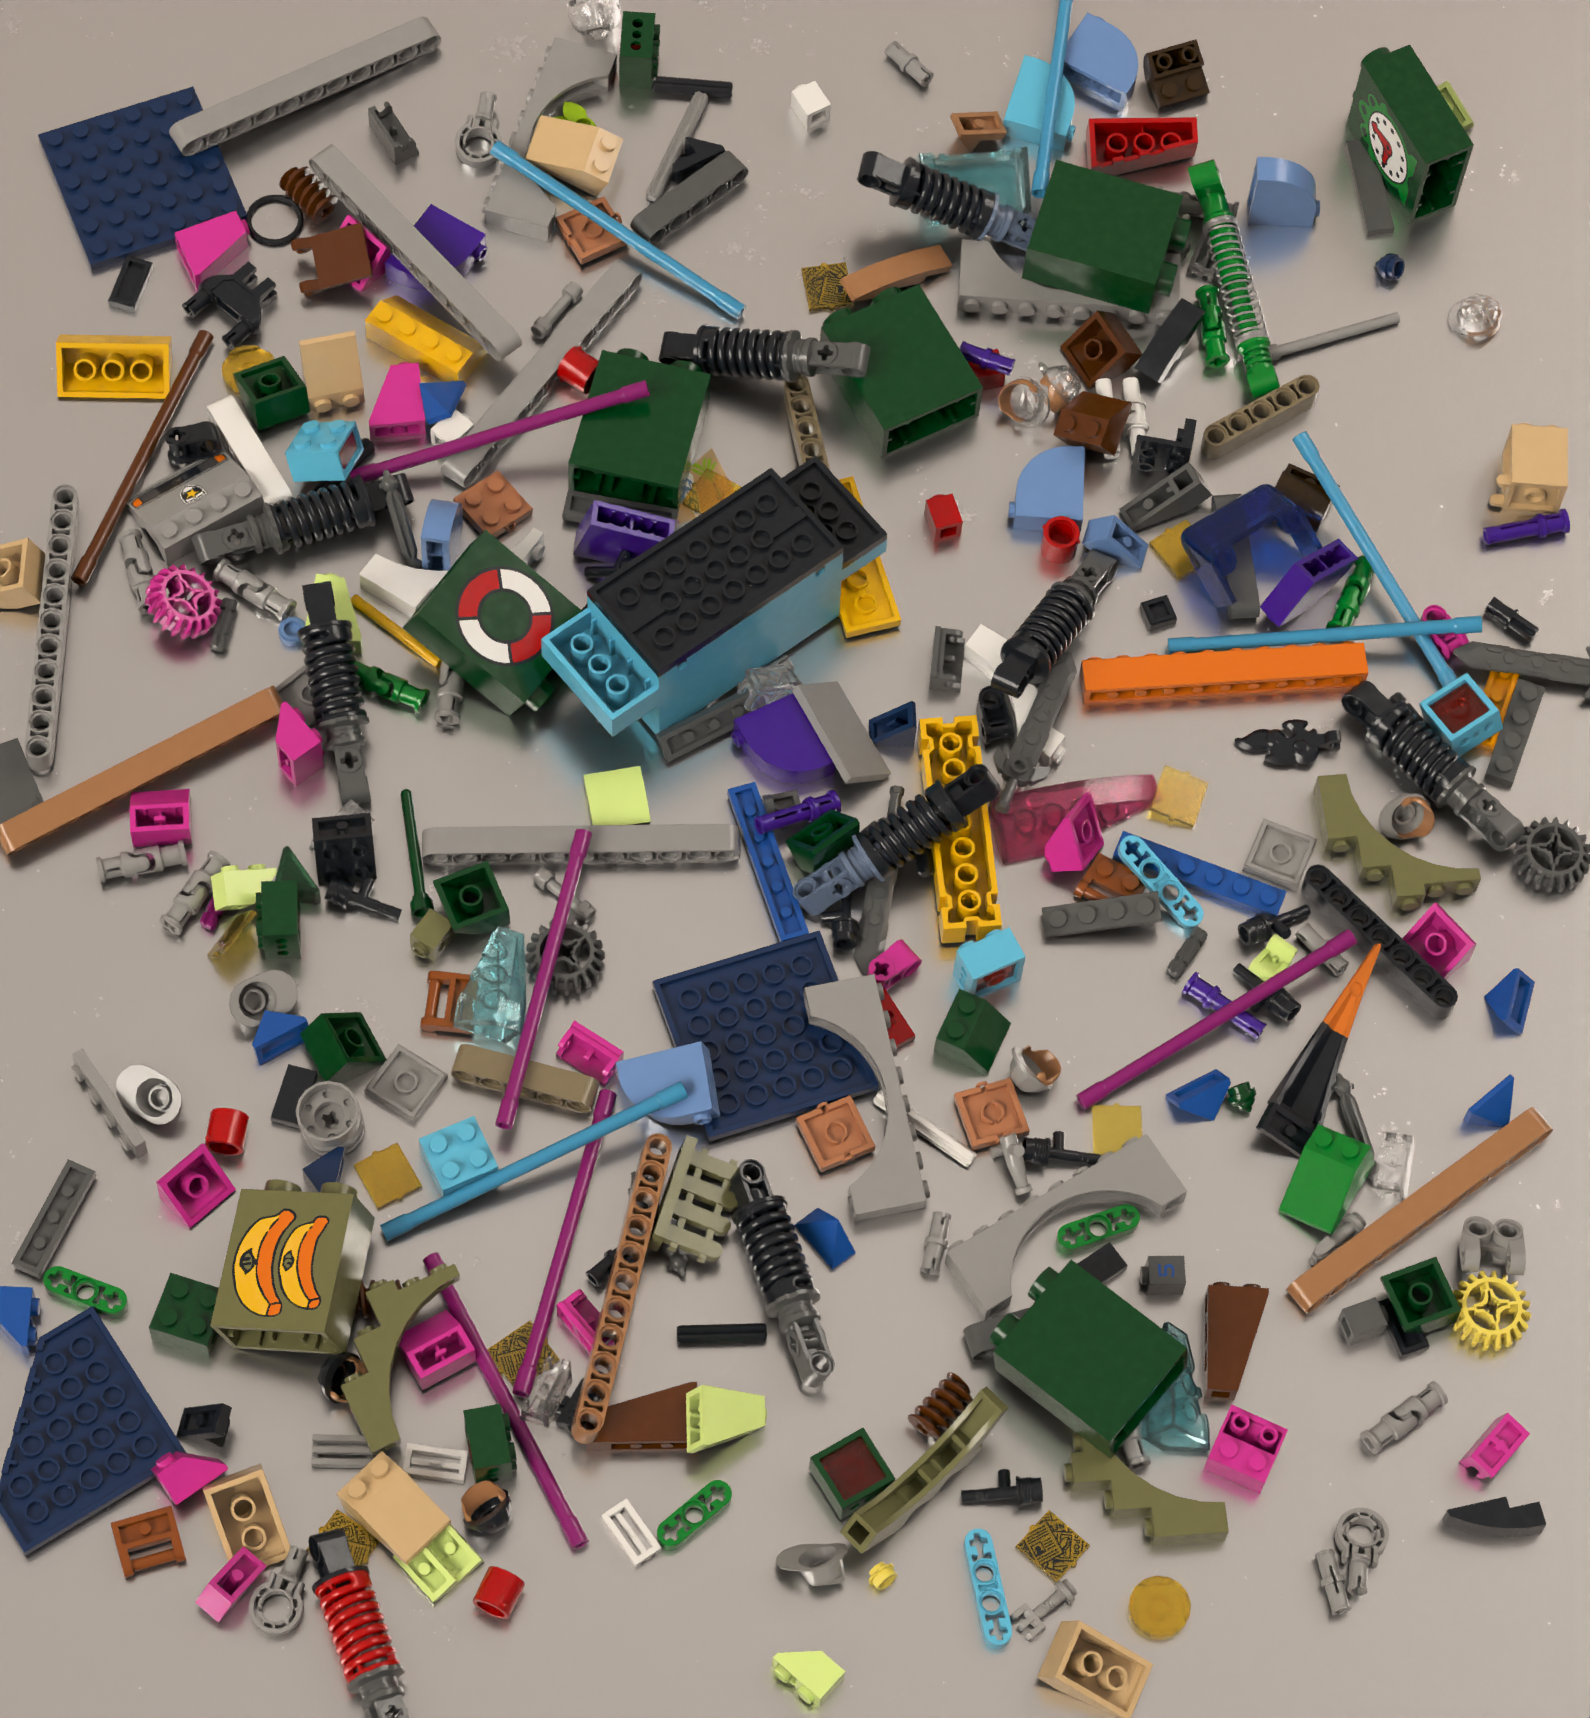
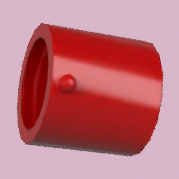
M574 346L561 360L557 369V377L560 378V382L565 381L582 393L588 394L599 360L583 351L581 346Z
M1064 516L1054 517L1042 526L1044 530L1040 546L1041 553L1051 563L1065 564L1071 561L1076 554L1077 546L1080 544V531L1078 525L1072 519Z
M232 1108L213 1109L210 1113L205 1137V1146L208 1150L224 1156L241 1155L244 1152L249 1116L240 1110Z
M490 1566L473 1598V1603L479 1609L494 1617L509 1619L525 1587V1583L518 1576L505 1569Z

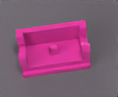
M575 1020L558 1043L560 1048L556 1052L557 1058L582 1074L595 1078L604 1088L617 1072L616 1062L622 1061L624 1051Z
M578 1289L557 1304V1316L590 1353L600 1312L587 1299L584 1292ZM606 1337L602 1338V1341L606 1345H615L612 1339Z
M1506 1413L1494 1420L1459 1462L1464 1467L1473 1466L1478 1470L1476 1476L1480 1479L1488 1476L1493 1478L1530 1433L1509 1413Z

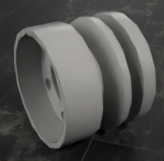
M332 1081L316 1083L306 1089L298 1100L296 1117L299 1128L309 1148L317 1154L324 1156L339 1146L344 1147L346 1155L355 1149L362 1140L365 1129L363 1115L357 1098L348 1087Z

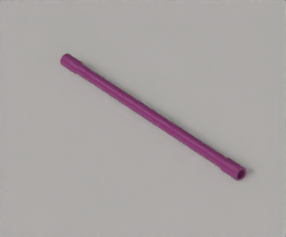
M646 380L623 386L618 390L380 463H372L351 470L350 476L352 479L356 475H360L364 483H368L382 477L384 470H388L392 474L621 403H629L649 397V388Z
M576 829L562 887L505 1095L501 1100L495 1125L502 1129L511 1130L514 1125L519 1106V1097L581 869L592 838V833L585 829Z
M1349 929L1327 941L1319 949L1111 1076L1081 1091L1076 1095L1080 1105L1084 1110L1090 1108L1106 1098L1111 1092L1330 958L1337 957L1355 946L1357 940L1354 934Z
M607 1089L600 1090L593 1112L592 1125L612 1115L617 1097L615 1092ZM603 1137L585 1145L527 1348L512 1390L514 1395L522 1398H529L537 1374L538 1361Z
M439 1252L432 1253L423 1259V1263L430 1275V1271L433 1268L444 1264ZM454 1284L441 1291V1294L453 1317L460 1323L475 1348L476 1361L498 1404L501 1405L503 1413H508L511 1429L552 1505L568 1542L573 1550L585 1546L589 1539L565 1499Z

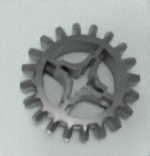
M1544 817L1540 823L1534 820L1529 827H1524L1525 833L1515 842L1516 846L1513 849V855L1516 856L1514 865L1520 866L1518 870L1519 875H1527L1526 884L1534 881L1536 882V890L1540 889L1541 886H1546L1547 893H1549L1555 887L1561 893L1565 887L1571 890L1576 883L1579 884L1583 881L1584 875L1590 869V844L1585 843L1587 839L1586 834L1578 835L1579 826L1571 829L1569 828V820L1560 824L1556 817L1550 823ZM1549 839V841L1546 843H1538V845H1533V843L1539 840ZM1567 865H1572V867H1570L1569 869L1563 871H1556L1558 867H1566Z
M574 919L571 924H566L550 983L554 995L558 993L559 989L564 990L566 997L569 995L570 989H574L579 995L581 985L589 989L591 987V980L597 981L599 979L598 971H602L604 968L602 960L605 959V952L601 950L603 948L602 941L596 940V931L588 932L589 926L587 923L578 927V921ZM543 925L539 927L540 934L533 933L531 936L532 942L526 946L528 953L525 955V962L529 964L527 966L528 973L534 974V982H536L542 960L541 955L545 949L550 928L548 929ZM584 950H586L589 955V959L587 963L581 968L579 965L578 958H580L581 953Z

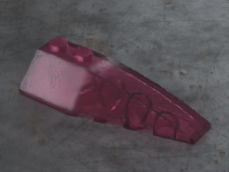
M1154 775L1102 777L1018 792L1014 794L1010 803L1011 807L1008 813L1005 814L996 811L995 805L1000 797H996L989 802L988 813L1003 865L1045 855L1046 843L1066 815L1086 792H1091L1100 829H1107L1115 825L1118 820L1131 817L1160 803L1161 796Z

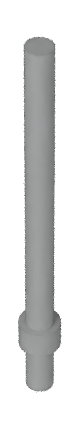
M1398 312L1278 346L1277 344H1271L1269 347L1271 359L1276 361L1283 355L1400 323V316Z

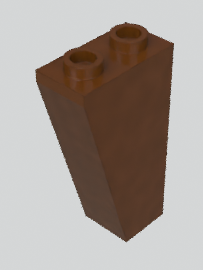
M1216 1282L1213 1285H1208L1205 1293L1204 1399H1235L1269 1295V1288H1261L1258 1284H1245L1243 1287L1231 1286L1227 1282Z
M688 1382L608 1406L604 1424L596 1440L587 1444V1452L687 1450L686 1393L697 1388V1382ZM586 1421V1430H593V1425Z

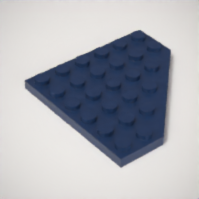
M93 1306L38 1339L35 1358L24 1389L21 1407H19L13 1428L12 1440L1 1471L0 1516L25 1556L155 1478L151 1468L156 1466L155 1462L164 1454L169 1452L173 1454L176 1451L186 1453Z

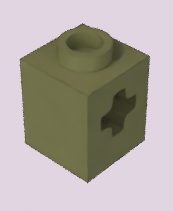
M429 908L411 932L410 944L414 953L421 958L428 957L436 961L455 936V933L446 917Z

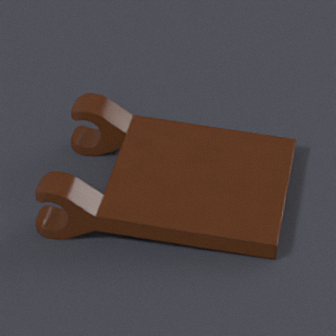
M361 222L291 241L292 250L298 254H304L310 250L313 251L318 279L299 283L301 293H304L306 296L373 276L364 228Z

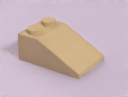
M541 115L528 147L525 160L540 170L597 197L609 182L623 138L600 127Z
M355 331L299 341L302 377L307 388L310 413L327 412L333 408L343 406L354 407L359 403H365Z
M29 538L0 544L1 609H19L40 604L46 553Z
M382 1451L336 1493L345 1512L406 1565L451 1523L450 1518L412 1478Z
M261 1463L209 1482L202 1487L228 1561L243 1546L266 1566L286 1559L290 1550V1544Z
M1079 1620L1061 1621L1037 1678L1064 1694L1118 1718H1131L1153 1664Z

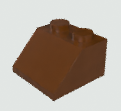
M1098 310L1060 346L1088 389L1094 388L1095 382L1098 379H1113L1125 373L1142 356V352L1116 314Z
M1082 391L1062 408L1053 435L1067 445L1083 446L1087 450L1115 456L1133 403Z

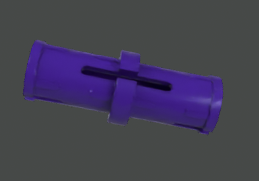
M965 341L960 346V351L965 359L980 365L981 369L986 370V368H989L1007 376L1011 375L1015 359L994 353L991 348L983 349Z

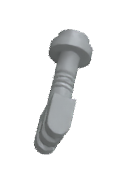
M1348 1213L1343 1217L1344 1225L1331 1237H1325L1316 1245L1309 1260L1312 1266L1331 1254L1351 1234L1357 1235L1364 1230L1366 1222L1359 1213Z
M1067 1579L1062 1582L1060 1580L1054 1584L1057 1590L1035 1609L1032 1610L1024 1603L1009 1616L1012 1622L1019 1620L1022 1616L1026 1618L1017 1626L1021 1632L1030 1625L1034 1627L1025 1636L1029 1642L1046 1629L1041 1619L1064 1600L1069 1604L1075 1600L1074 1596L1077 1594V1591Z

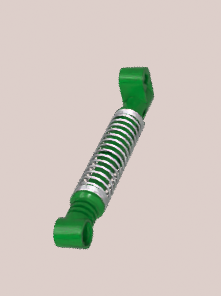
M1212 159L1188 167V172L1193 189L1202 208L1204 221L1202 222L1205 237L1209 239L1207 245L1211 246L1209 252L1214 254L1211 257V260L1216 262L1213 268L1218 270L1216 272V276L1220 278L1218 284L1223 285L1220 291L1225 293L1222 299L1227 301L1224 304V307L1229 309L1226 315L1231 317L1229 319V323L1233 324L1231 331L1236 332L1233 335L1235 347L1238 354L1242 355L1244 359L1248 382L1253 397L1256 399L1279 388L1280 384L1269 352L1271 345L1270 335L1265 328L1264 315L1261 313L1262 307L1258 305L1260 300L1256 297L1257 291L1254 289L1255 283L1252 281L1253 276L1250 274L1249 260L1245 258L1246 252L1243 250L1244 244L1241 242L1242 237L1239 235L1240 229L1238 228L1237 218H1235L1234 213L1230 212L1219 169L1215 160ZM1252 291L1255 292V296L1249 295V294H1250ZM1229 294L1231 299H1226L1225 296ZM1254 299H1256V300H1257V304L1252 303V301H1253ZM1232 302L1233 307H1229L1227 304ZM1256 307H1258V308H1259V312H1258V311H1254V309H1255ZM1234 309L1235 314H1229V312ZM1260 314L1261 319H1256V317ZM1236 317L1237 322H1231ZM1238 325L1239 330H1234L1233 328Z

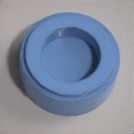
M298 617L285 618L278 628L279 638L282 643L291 647L301 645L302 642L298 638L297 631L305 627L306 623Z

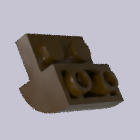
M1197 39L1145 54L1143 60L1144 76L1147 86H1151L1158 109L1203 97L1210 93L1202 69L1205 64Z
M1289 463L1285 471L1283 470L1273 490L1266 511L1317 533L1332 502L1315 474Z

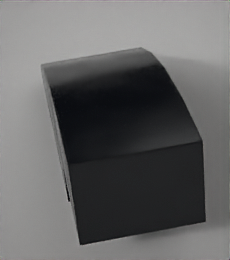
M1181 298L1163 322L1134 368L1155 381L1162 383L1175 360H1178L1206 312Z
M1507 1497L1448 1509L1442 1518L1444 1525L1464 1532L1493 1537H1524L1541 1534L1547 1525L1540 1502L1510 1508Z

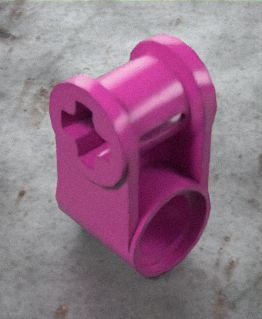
M1430 605L1425 608L1420 618L1421 621L1451 619L1445 609L1438 605ZM1466 634L1430 635L1445 661L1450 659L1454 649L1469 643Z
M900 939L870 962L867 975L874 974L876 983L881 982L883 989L885 988L888 991V989L903 978L915 972L921 965L922 960L903 939Z

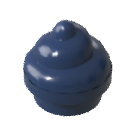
M1389 253L1381 257L1375 263V266L1383 279L1392 281L1402 276L1405 263L1397 254Z

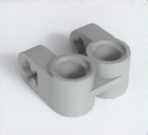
M1474 1216L1467 1218L1464 1221L1459 1244L1462 1271L1478 1272L1480 1258L1485 1257L1490 1252L1494 1258L1505 1261L1507 1274L1523 1276L1526 1265L1523 1227L1512 1219H1500L1493 1226L1489 1220L1483 1217Z

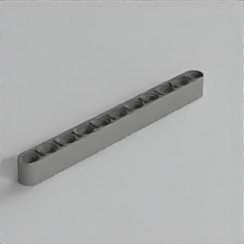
M427 17L416 18L179 120L171 126L169 134L184 156L194 155L427 54L440 45L441 37Z
M331 144L309 159V165L314 174L373 234L390 247V252L495 360L501 361L522 346V340L515 329L337 147Z
M620 259L616 260L466 436L527 418L560 380L557 377V369L565 354L574 346H581L583 351L588 347L637 289L642 280V273ZM509 438L448 456L442 465L441 473L463 488L468 487Z
M68 484L57 486L52 493L26 729L25 752L27 763L31 769L38 772L49 769L54 760L72 590L71 576L74 571L80 514L77 490ZM64 501H71L70 503H67V504L61 503V502H64ZM62 525H67V526H68V527H66V528H58V527H60V526H62ZM58 550H66L63 553H56ZM59 574H60V575H63V576L60 577V578H54V577H53V576L59 575ZM55 599L61 600L57 603L50 602ZM52 624L58 625L55 628H48ZM50 649L56 650L53 653H45V651ZM45 675H53L51 678H42ZM43 700H49V701H50V702L47 703V704H40V703H39V702H41V701H43ZM42 725L47 726L44 730L36 729ZM37 751L45 752L39 756L33 755Z
M733 824L432 827L422 832V860L431 865L479 864L487 860L489 864L568 863L569 852L576 829H585L592 833L588 853L583 863L734 861L741 856L740 828Z

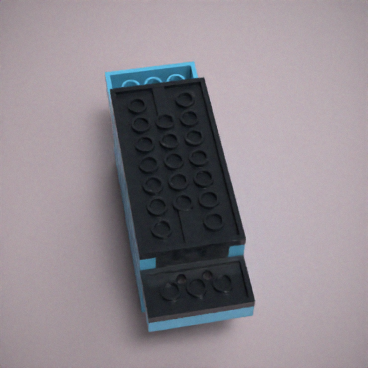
M816 455L782 478L771 467L588 589V608L541 638L542 656L612 737L640 718L657 734L696 714L712 701L737 686V683L756 673L758 668L766 666L838 617L840 612L841 582L886 552L887 533Z

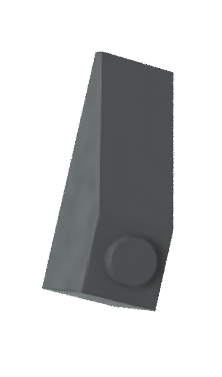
M1188 462L1119 510L1129 528L1135 532L1192 510L1211 497L1212 493L1202 476Z

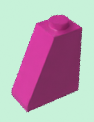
M237 211L174 232L176 248L196 290H198L199 284L204 279L218 275L248 247L247 236L250 235V230L246 220H240Z
M402 362L398 365L390 366L369 419L370 440L426 435L425 414L419 383H421L419 363Z

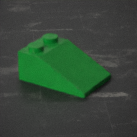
M1318 1124L1301 1153L1280 1205L1279 1212L1332 1235L1375 1165L1371 1146Z

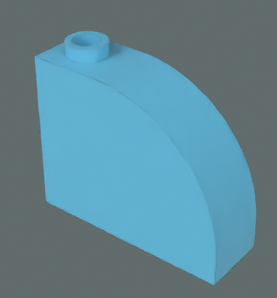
M1024 55L1003 120V125L1007 131L1005 136L1039 144L1050 71L1049 63ZM1064 75L1062 76L1052 147L1064 151L1067 141L1072 142L1076 126L1072 125L1075 108L1074 93Z

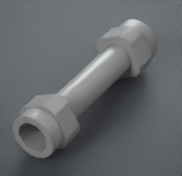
M571 281L562 289V297L544 317H538L531 327V331L536 337L544 339L545 336H548L552 331V324L570 303L575 304L580 299L583 293L581 286Z
M545 867L540 868L534 875L533 881L542 890L549 889L559 897L562 885L555 880V874ZM574 895L571 906L575 910L574 916L585 923L590 922L595 916L597 909L587 900L581 901Z

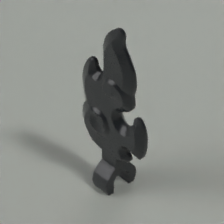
M1293 719L1282 724V728L1289 729L1293 733V736L1287 738L1279 729H1258L1243 738H1236L1235 744L1241 749L1251 752L1269 750L1270 754L1265 756V760L1272 764L1287 765L1295 762L1309 764L1317 759L1319 748L1325 747L1329 750L1340 749L1341 732L1340 730H1331L1324 734H1318L1314 728L1310 731L1305 729L1308 726L1307 721Z

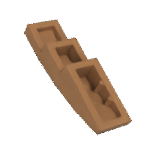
M939 244L916 249L869 265L842 277L840 282L851 301L858 302L874 299L880 292L891 287L901 288L921 284L927 276L949 272L953 265Z

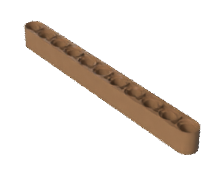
M270 686L1 823L0 844L6 855L8 856L131 794V792H135L279 718L283 701L275 686Z
M1535 1107L1527 1109L1299 1276L1288 1286L1286 1291L1306 1314L1313 1311L1545 1140L1552 1133L1553 1128Z
M660 1133L652 1134L647 1138L638 1161L571 1427L573 1438L581 1444H589L596 1440L604 1424L672 1151L670 1139ZM656 1148L662 1152V1155H656L650 1149ZM643 1175H651L655 1181L649 1182ZM636 1202H645L649 1208L643 1209ZM636 1228L642 1235L636 1236L630 1232V1229ZM629 1255L633 1257L635 1263L625 1261L623 1256ZM616 1283L626 1284L629 1290L619 1289ZM609 1310L618 1311L622 1317L615 1318L611 1316ZM606 1337L612 1339L615 1345H606L602 1341V1338ZM595 1366H604L607 1369L608 1373H599L595 1369ZM588 1394H597L600 1397L601 1401H592L588 1397ZM588 1421L593 1425L594 1429L586 1430L581 1426L580 1422Z

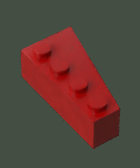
M1197 117L1089 118L1086 130L1088 169L1113 176L1194 157L1198 145Z

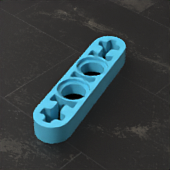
M1135 835L1125 837L1117 849L1120 859L1150 892L1158 891L1159 903L1180 926L1186 929L1198 926L1204 916L1201 905L1141 838ZM1126 843L1130 846L1135 843L1138 846L1136 853L1140 858L1144 854L1148 856L1138 867L1134 864L1139 860L1135 854L1127 855L1125 853L1127 849ZM1149 863L1156 865L1159 870L1158 877L1155 879L1147 878L1143 873L1144 865ZM1167 885L1174 886L1178 891L1177 899L1173 901L1165 899L1162 893L1163 888ZM1184 897L1187 901L1183 903V906L1188 911L1192 909L1196 911L1194 915L1196 921L1192 919L1186 921L1183 918L1186 914L1183 908L1180 906L1176 911L1173 906L1177 905Z
M973 1529L965 1537L964 1552L985 1643L989 1647L1001 1649L1010 1642L1012 1626L994 1545L990 1534L986 1530ZM975 1537L979 1538L980 1542L986 1543L982 1547L983 1558L978 1560L976 1546H970ZM981 1566H987L992 1570L993 1578L989 1581H982L977 1578L976 1570ZM987 1596H994L999 1600L1000 1607L995 1611L986 1610L982 1604L983 1599ZM1002 1615L1003 1618H998L997 1623L999 1630L1006 1633L1003 1634L1002 1640H997L995 1635L990 1636L994 1629L993 1619Z

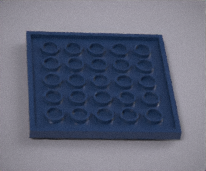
M193 86L38 134L39 142L91 271L124 261L126 256L136 257L176 244L174 232L224 214L237 211L240 220L248 218L218 144L194 155L184 156L169 134V129L173 124L203 111Z
M820 930L652 981V986L674 1047L701 1041L710 1051L720 1117L712 1118L710 1123L703 1124L709 1142L817 1109V1105L822 1102L830 1104L849 1095L853 1098L878 1090L879 1085L874 1071L853 1045L827 1029L809 1024L803 998L804 988L839 981Z

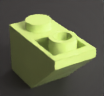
M265 864L250 865L247 870H239L238 865L221 867V872L211 876L215 911L239 910L255 904L256 892H261V881H272L277 875V868H265Z
M823 1651L777 1653L772 1660L774 1674L784 1683L791 1682L798 1689L796 1691L797 1694L808 1704L813 1702L818 1707L840 1685L845 1676V1671Z

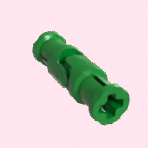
M1204 285L1195 291V297L1199 300L1200 309L1206 312L1200 326L1202 344L1206 347L1207 351L1205 364L1207 367L1221 368L1230 362V357L1225 350L1227 337L1222 320L1223 310L1218 302L1220 290L1217 286Z
M1365 556L1358 557L1354 563V571L1352 575L1347 577L1340 595L1341 597L1334 608L1336 612L1332 621L1327 623L1326 628L1349 627L1353 620L1358 617L1360 613L1359 606H1362L1371 588V578L1375 573Z
M356 660L354 664L358 666L359 671L355 675L360 677L361 681L359 684L363 685L364 690L374 691L379 696L396 704L401 702L414 708L416 713H421L424 710L430 696V690L426 688L421 690L408 684V680L384 672L376 666L369 667Z

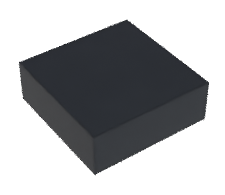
M1167 595L1140 603V609L1150 631L1176 623L1177 617Z

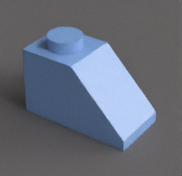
M1115 515L1089 520L1082 544L1087 549H1094L1117 559L1120 565L1135 569L1142 568L1148 549V544Z

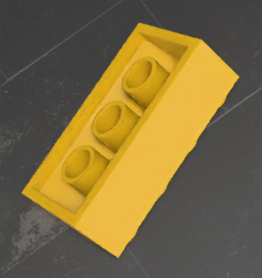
M398 295L380 300L365 319L366 338L410 363H419V368L443 382H465L487 354V351L474 338Z
M60 334L56 341L57 397L165 399L171 389L172 336Z

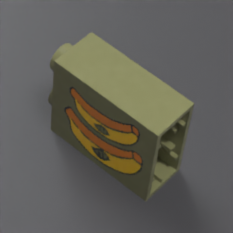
M272 1179L266 1181L264 1190L241 1189L210 1325L232 1348L323 1354L347 1352L375 1217L357 1198L358 1192L355 1188L343 1183L326 1182L322 1184L320 1192H301V1188L292 1182Z

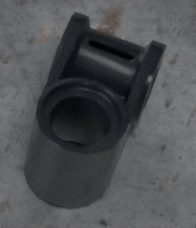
M202 421L197 424L173 427L165 433V441L169 444L168 459L173 464H185L190 461L213 458L220 453L222 448L216 427L212 422Z
M991 686L984 687L979 693L976 705L984 743L989 744L991 740L1005 737L1009 740L1014 739V727L1011 716L1008 713L1003 692ZM991 700L994 701L997 705L988 706L984 703V701Z

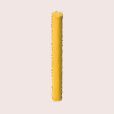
M355 594L352 596L351 602L354 607L434 667L439 668L441 666L442 660L411 634L359 595Z

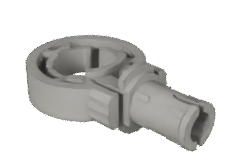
M487 91L480 93L473 127V115H468L467 123L459 129L456 135L457 155L463 163L470 167L484 168L497 161V158L489 155L488 151L484 153L471 152L466 145L470 138L480 136L491 142L489 151H491L493 145L498 140L502 142L500 132L498 131L500 123L498 119H494L492 127V117L497 100V95L492 92L489 93V98L486 97ZM462 141H463V148L465 149V153L462 151V149H461V147H460V143H461Z
M1354 1508L1341 1516L1335 1529L1334 1538L1338 1549L1342 1553L1341 1563L1346 1564L1349 1558L1348 1567L1350 1571L1347 1592L1354 1595L1355 1588L1358 1586L1357 1595L1361 1596L1367 1593L1370 1560V1568H1376L1379 1556L1383 1553L1388 1543L1389 1529L1383 1517L1377 1512L1368 1508ZM1347 1521H1349V1524L1346 1525L1345 1530H1344V1532H1343V1531H1342V1526H1343V1524L1346 1523ZM1356 1524L1368 1526L1371 1531H1374L1376 1527L1378 1528L1374 1534L1375 1541L1368 1544H1362L1353 1538L1351 1539L1348 1530Z
M290 1545V1550L282 1570L278 1575L271 1571L267 1582L258 1586L253 1592L249 1601V1614L256 1627L262 1632L274 1636L284 1635L291 1632L300 1623L304 1612L301 1595L305 1584L302 1582L298 1583V1577L309 1555L307 1550L302 1548L299 1550L297 1546ZM284 1582L288 1583L286 1590L282 1589ZM283 1595L289 1599L291 1606L287 1619L290 1621L294 1611L297 1613L288 1625L276 1628L277 1626L285 1625V1621H270L260 1611L258 1613L263 1621L259 1622L255 1614L257 1599H260L258 1609H262L263 1602L269 1596ZM295 1601H297L298 1604L297 1608H295ZM268 1624L272 1626V1628L265 1627V1625Z

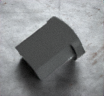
M797 789L772 795H762V802L767 814L801 804Z

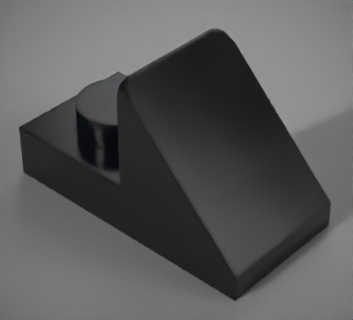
M686 137L685 153L687 156L679 158L672 164V179L675 184H680L725 152V148L719 144Z
M219 1403L184 1408L176 1437L214 1447H223L230 1425L229 1417L232 1407Z

